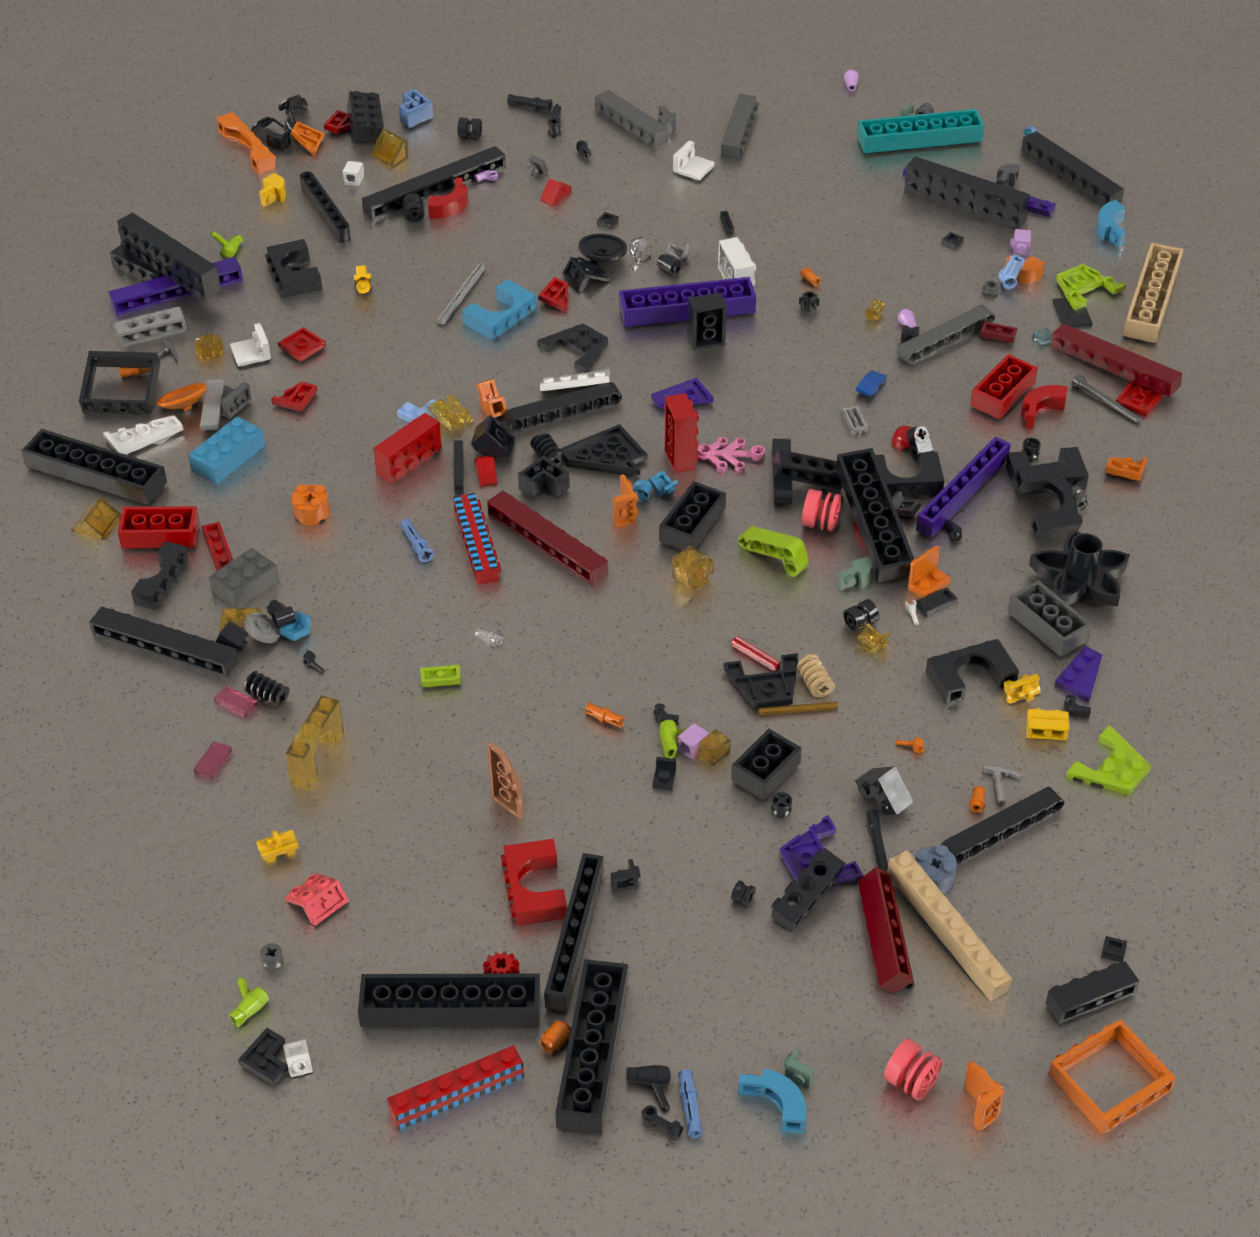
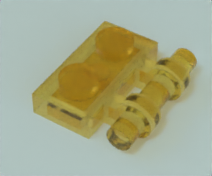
M451 394L446 397L448 403L440 399L429 404L428 410L449 432L463 427L464 419L468 423L473 420L467 408H463L460 405V401Z

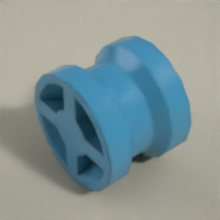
M642 479L635 482L633 492L637 493L638 502L648 501L652 485L650 482Z

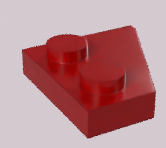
M553 277L539 294L538 300L566 313L568 309L569 283Z

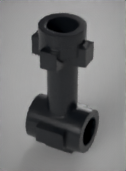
M649 1105L642 1110L641 1117L645 1126L653 1127L657 1125L667 1131L666 1136L669 1138L678 1139L682 1134L684 1127L680 1125L681 1123L676 1120L671 1123L658 1116L656 1107Z

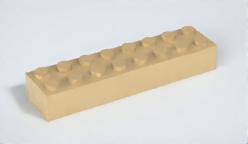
M1151 243L1126 318L1123 336L1146 342H1157L1181 265L1184 249Z

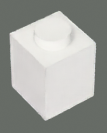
M347 162L342 171L344 185H360L364 177L363 163Z

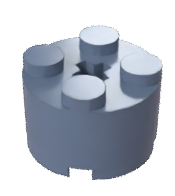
M944 845L930 846L917 851L915 856L917 863L943 894L948 893L955 882L957 870L955 856Z

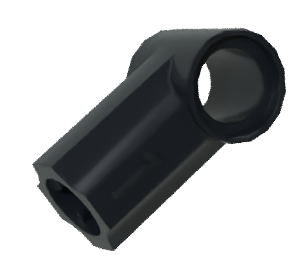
M272 600L266 607L267 613L272 617L276 628L296 622L291 606L286 607L282 602Z

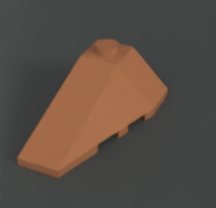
M489 742L487 749L491 798L521 819L523 817V782L506 753Z

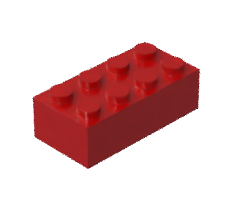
M1010 354L1006 355L972 389L970 406L1001 419L1036 383L1038 367Z
M686 393L665 397L664 451L675 474L696 470V462H698L696 452L698 441L696 436L699 435L697 426L699 415L697 411H694L693 402L691 399H688Z
M424 412L375 446L373 451L376 475L393 484L442 449L440 422Z
M197 506L123 507L117 532L121 548H161L165 541L183 545L186 548H195L200 524Z

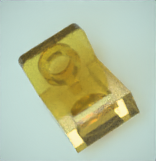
M868 623L856 639L871 652L875 653L879 648L883 650L889 643L887 638L891 633L887 631L882 635Z

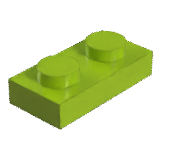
M459 665L420 668L422 688L461 684Z

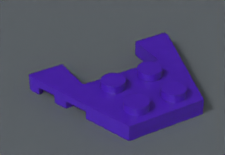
M829 815L823 817L822 821L817 825L813 824L810 826L809 830L804 834H799L780 847L779 854L795 882L803 867L808 868L811 864L810 860L816 852L820 853L824 849L819 839L836 834V827ZM856 861L846 864L843 872L834 883L858 882L864 875ZM821 871L815 872L816 875H824V873Z

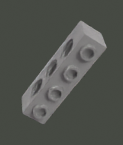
M179 306L114 322L116 336L121 348L187 331L185 319Z

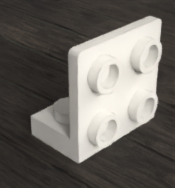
M688 141L673 155V172L695 180H701L715 166V162L695 156L694 142Z
M261 323L254 324L253 339L230 344L237 366H246L271 359L269 343Z

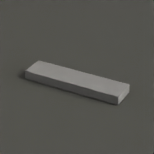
M224 379L207 380L200 428L201 430H219L222 408L221 400L223 399L225 381Z

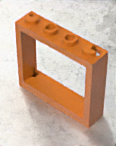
M1121 1019L1111 1025L1107 1024L1097 1034H1090L1084 1042L1079 1045L1074 1044L1063 1055H1056V1059L1050 1062L1048 1075L1102 1134L1110 1131L1171 1092L1176 1081V1077ZM1117 1040L1155 1081L1103 1113L1065 1071Z

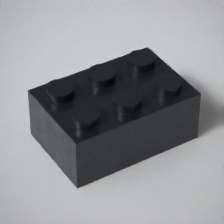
M721 293L688 298L687 338L692 350L725 345L727 305Z
M769 728L732 764L731 780L765 800L801 763L802 748Z

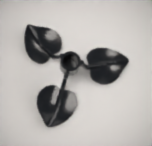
M298 94L285 99L279 104V111L285 110V114L290 117L285 121V126L275 118L268 116L257 121L251 131L255 134L257 131L275 122L284 131L288 130L291 134L297 122L293 113L300 110H308L306 99L301 98V95Z

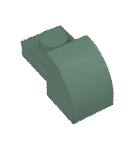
M866 556L851 561V568L838 572L837 586L840 590L853 587L854 585H858L860 589H863L869 584L872 569L870 558Z

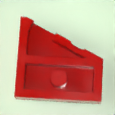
M336 110L324 124V129L336 134L350 130L348 113Z
M300 382L294 387L285 390L284 395L279 398L276 396L272 397V404L302 412L318 391L317 385Z

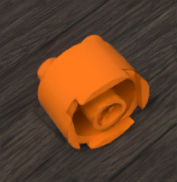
M300 484L296 487L291 496L294 517L305 525H316L319 521L326 520L330 515V506L325 487L323 485Z

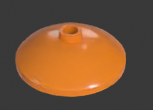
M201 382L178 388L160 397L156 401L157 405L170 410H189L204 395L207 385Z

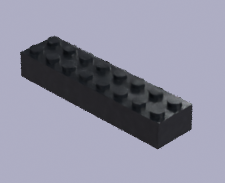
M916 156L906 167L904 192L1013 229H1020L1027 220L1030 194Z
M133 212L117 220L118 232L121 238L120 244L124 250L129 251L135 257H138L144 263L158 270L165 277L170 278L176 284L184 287L187 291H190L197 298L205 302L221 294L216 265Z
M41 429L21 450L26 467L149 505L167 483L164 466Z
M873 448L837 454L836 470L865 550L872 562V569L877 583L909 577L910 564L914 560V556Z
M584 959L555 1112L556 1128L602 1134L628 984V964Z
M540 973L361 974L358 1004L360 1027L540 1026Z

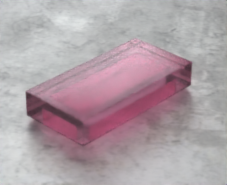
M225 686L214 697L216 704L244 718L258 706L256 700L228 686Z
M213 741L193 769L194 774L212 780L232 752L231 746Z

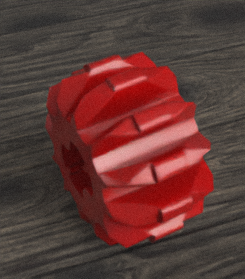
M505 950L502 954L495 951L494 956L488 955L487 961H484L483 974H519V961L515 959L513 953L507 955Z

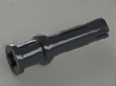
M511 94L507 97L508 104L531 107L536 111L545 110L550 113L553 106L552 99L543 100L540 97L528 98Z

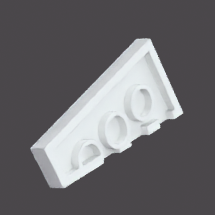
M606 369L572 376L563 375L555 379L547 377L540 382V390L547 391L609 383L610 371Z
M173 415L153 420L148 425L140 423L136 424L135 428L126 430L124 427L118 429V432L111 434L109 431L104 432L103 436L114 451L127 455L182 431L183 426Z

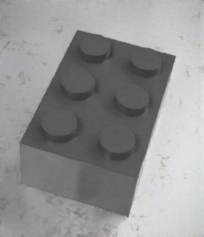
M250 548L211 575L209 581L212 593L238 611L279 582V575L275 563L255 549Z

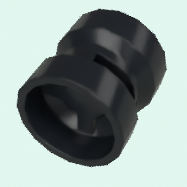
M903 325L901 342H906L919 336L920 327L914 326L911 328L908 325Z
M1026 438L1023 441L1022 451L1026 452L1029 463L1036 462L1039 458L1041 443L1036 438Z

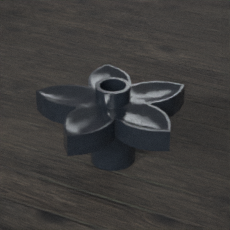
M1074 530L1065 539L1063 552L1058 550L1036 552L1030 556L1029 566L1041 577L1053 580L1052 592L1068 605L1077 602L1083 594H1086L1087 597L1099 604L1118 607L1120 586L1116 578L1125 572L1130 554L1117 550H1102V541L1097 536Z

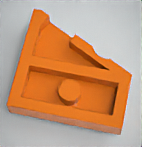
M297 121L292 129L291 136L309 153L315 156L325 133Z

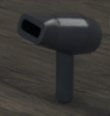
M649 1065L626 1068L627 1082L650 1085L661 1110L668 1112L670 1106L661 1086L670 1083L671 1071L669 1067Z

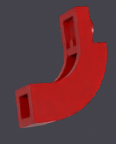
M456 178L455 189L450 194L429 196V219L450 217L461 212L466 207L469 200L468 187H466V184H463L462 178Z
M1041 386L1033 389L1025 396L1021 416L1024 417L1023 421H1027L1026 429H1033L1035 415L1042 410L1055 409L1064 411L1068 386Z

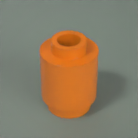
M556 1020L541 1035L542 1039L539 1041L541 1047L549 1054H552L554 1051L558 1052L569 1040L571 1026L566 1021Z

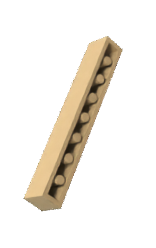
M908 850L891 858L887 873L891 874L892 881L987 999L991 1002L1008 993L1012 977Z

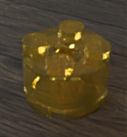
M693 546L687 547L672 558L673 579L690 589L700 590L709 582L707 579L709 574L713 575L715 568L714 560Z

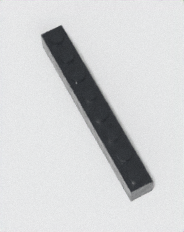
M1037 131L1023 137L1021 151L1103 205L1113 200H1117L1119 203L1122 202L1124 188Z
M101 606L89 621L92 634L226 678L239 662L236 648L232 646H226L213 640H207L197 635L172 629L162 624L115 611L114 609Z
M582 854L544 992L546 1009L567 1012L604 873V856Z

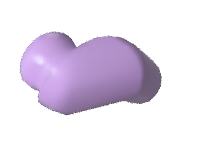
M487 170L474 175L476 182L483 180L495 181L498 177L497 172L494 170Z

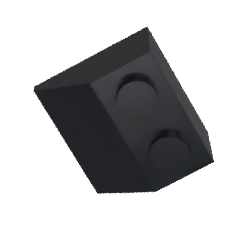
M489 415L476 426L471 445L475 451L480 452L483 456L510 457L516 438L492 415Z

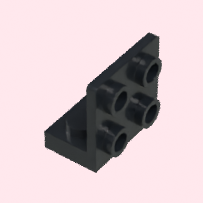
M570 257L562 272L576 290L583 292L590 278L606 282L610 281V278L606 275L607 272L601 269L596 261H588L581 257Z

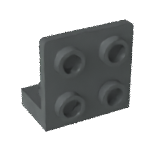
M243 382L235 389L225 385L223 399L221 400L222 416L230 419L252 400L248 383Z

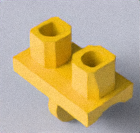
M366 265L356 266L357 275H354V284L359 293L366 294L370 291L371 275L370 273L367 274Z
M1025 674L1017 681L1009 680L1004 682L1007 702L1011 704L1022 699L1027 701L1034 700V695L1041 693L1039 687L1040 676L1038 674L1031 676Z
M273 830L271 837L256 841L261 857L267 863L275 861L276 856L281 854L286 856L293 855L296 849H299V844L293 830L278 834L277 830Z

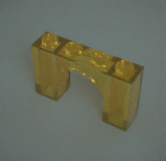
M321 695L286 751L291 785L310 790L318 777L316 752L319 742L336 746L342 737L344 727L340 700Z

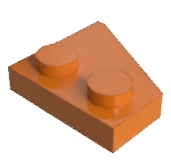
M1110 457L1105 472L1113 476H1122L1130 480L1141 481L1148 458L1142 457L1141 461H1132V457Z

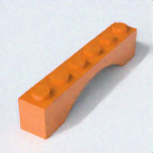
M233 112L216 117L218 130L225 138L237 140L250 148L252 168L259 175L276 169L275 155L268 150L267 146L262 144L253 131L248 129L240 117H237Z

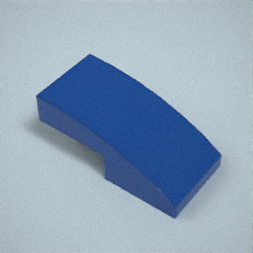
M871 370L860 381L855 391L873 396L878 392L879 386L886 382L887 375Z

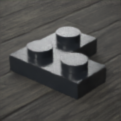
M266 1028L238 1059L239 1065L275 1086L289 1070L287 1064L274 1057L285 1044V1038Z

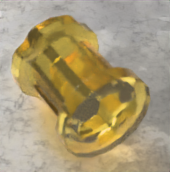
M878 299L872 300L870 308H867L865 311L867 319L871 321L878 320L879 313L884 310V303Z

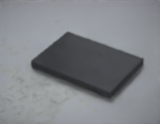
M1067 298L1053 299V304L1061 324L1064 323L1071 327L1092 326L1093 322L1086 307L1075 311Z

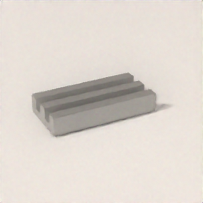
M858 406L841 409L843 419L852 436L855 435V432L858 435L862 434V431L865 433L869 432V427ZM852 411L855 412V414H856V416H857V418H858V420H859V422H860V424H861V427L859 426V424H858V422H857V419H856V417H855V415L853 414Z

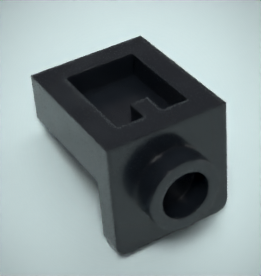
M656 757V769L653 778L654 789L673 791L676 777V759Z
M633 859L628 860V869L611 873L613 893L638 887V878H641L639 867L634 865Z

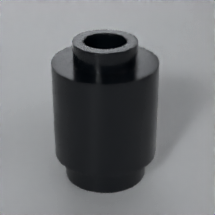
M662 254L657 259V266L670 275H676L680 272L681 262L674 257Z

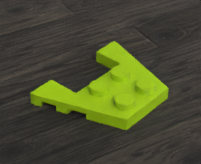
M1084 264L1061 272L1056 276L1059 286L1075 311L1087 306L1088 301L1081 295L1088 291L1104 286L1114 295L1126 289L1125 283L1121 282L1119 284L1114 282V278L1110 276L1104 277L1100 275L1099 271Z
M1108 725L1099 735L1098 741L1112 748L1113 752L1095 771L1076 761L1066 772V777L1070 779L1076 777L1083 779L1084 783H1097L1103 785L1104 789L1129 795L1150 772L1151 765L1120 734Z

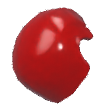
M900 426L895 430L891 439V443L895 448L903 451L905 448L910 447L907 431L912 428L911 426Z

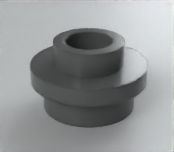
M989 280L985 282L982 290L987 295H994L999 292V286L996 281Z

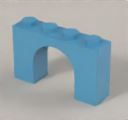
M507 279L496 287L497 300L510 308L501 312H492L472 303L462 310L463 324L493 340L537 309V295Z

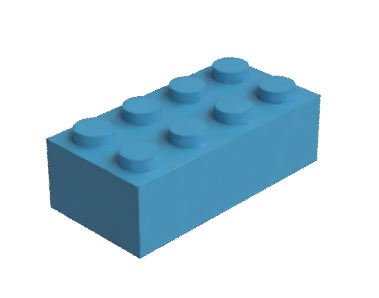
M235 417L188 454L191 471L218 485L266 446L263 430L239 417Z

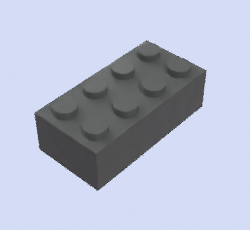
M1039 580L1010 596L1008 613L1060 657L1089 641L1092 624Z

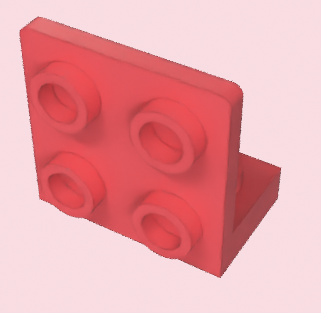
M318 873L310 875L306 882L294 887L285 896L287 902L302 906L311 924L315 926L349 901L337 879Z

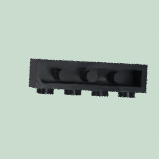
M1126 961L1118 964L1113 963L1103 970H1095L1082 978H1074L1069 983L1052 987L1048 990L1046 1005L1060 1024L1136 994L1140 981Z

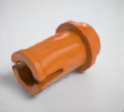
M803 268L800 272L801 278L807 280L813 286H817L821 281V278L814 274L810 268Z
M975 786L972 789L973 793L969 807L973 812L979 813L986 806L984 802L986 789L982 786Z

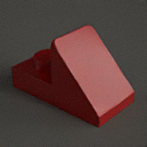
M549 179L540 201L553 207L572 192V187L563 182Z
M492 456L474 458L479 486L497 485L494 458Z

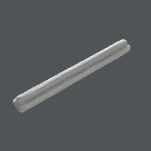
M477 263L437 317L438 324L444 325L485 270L484 263Z

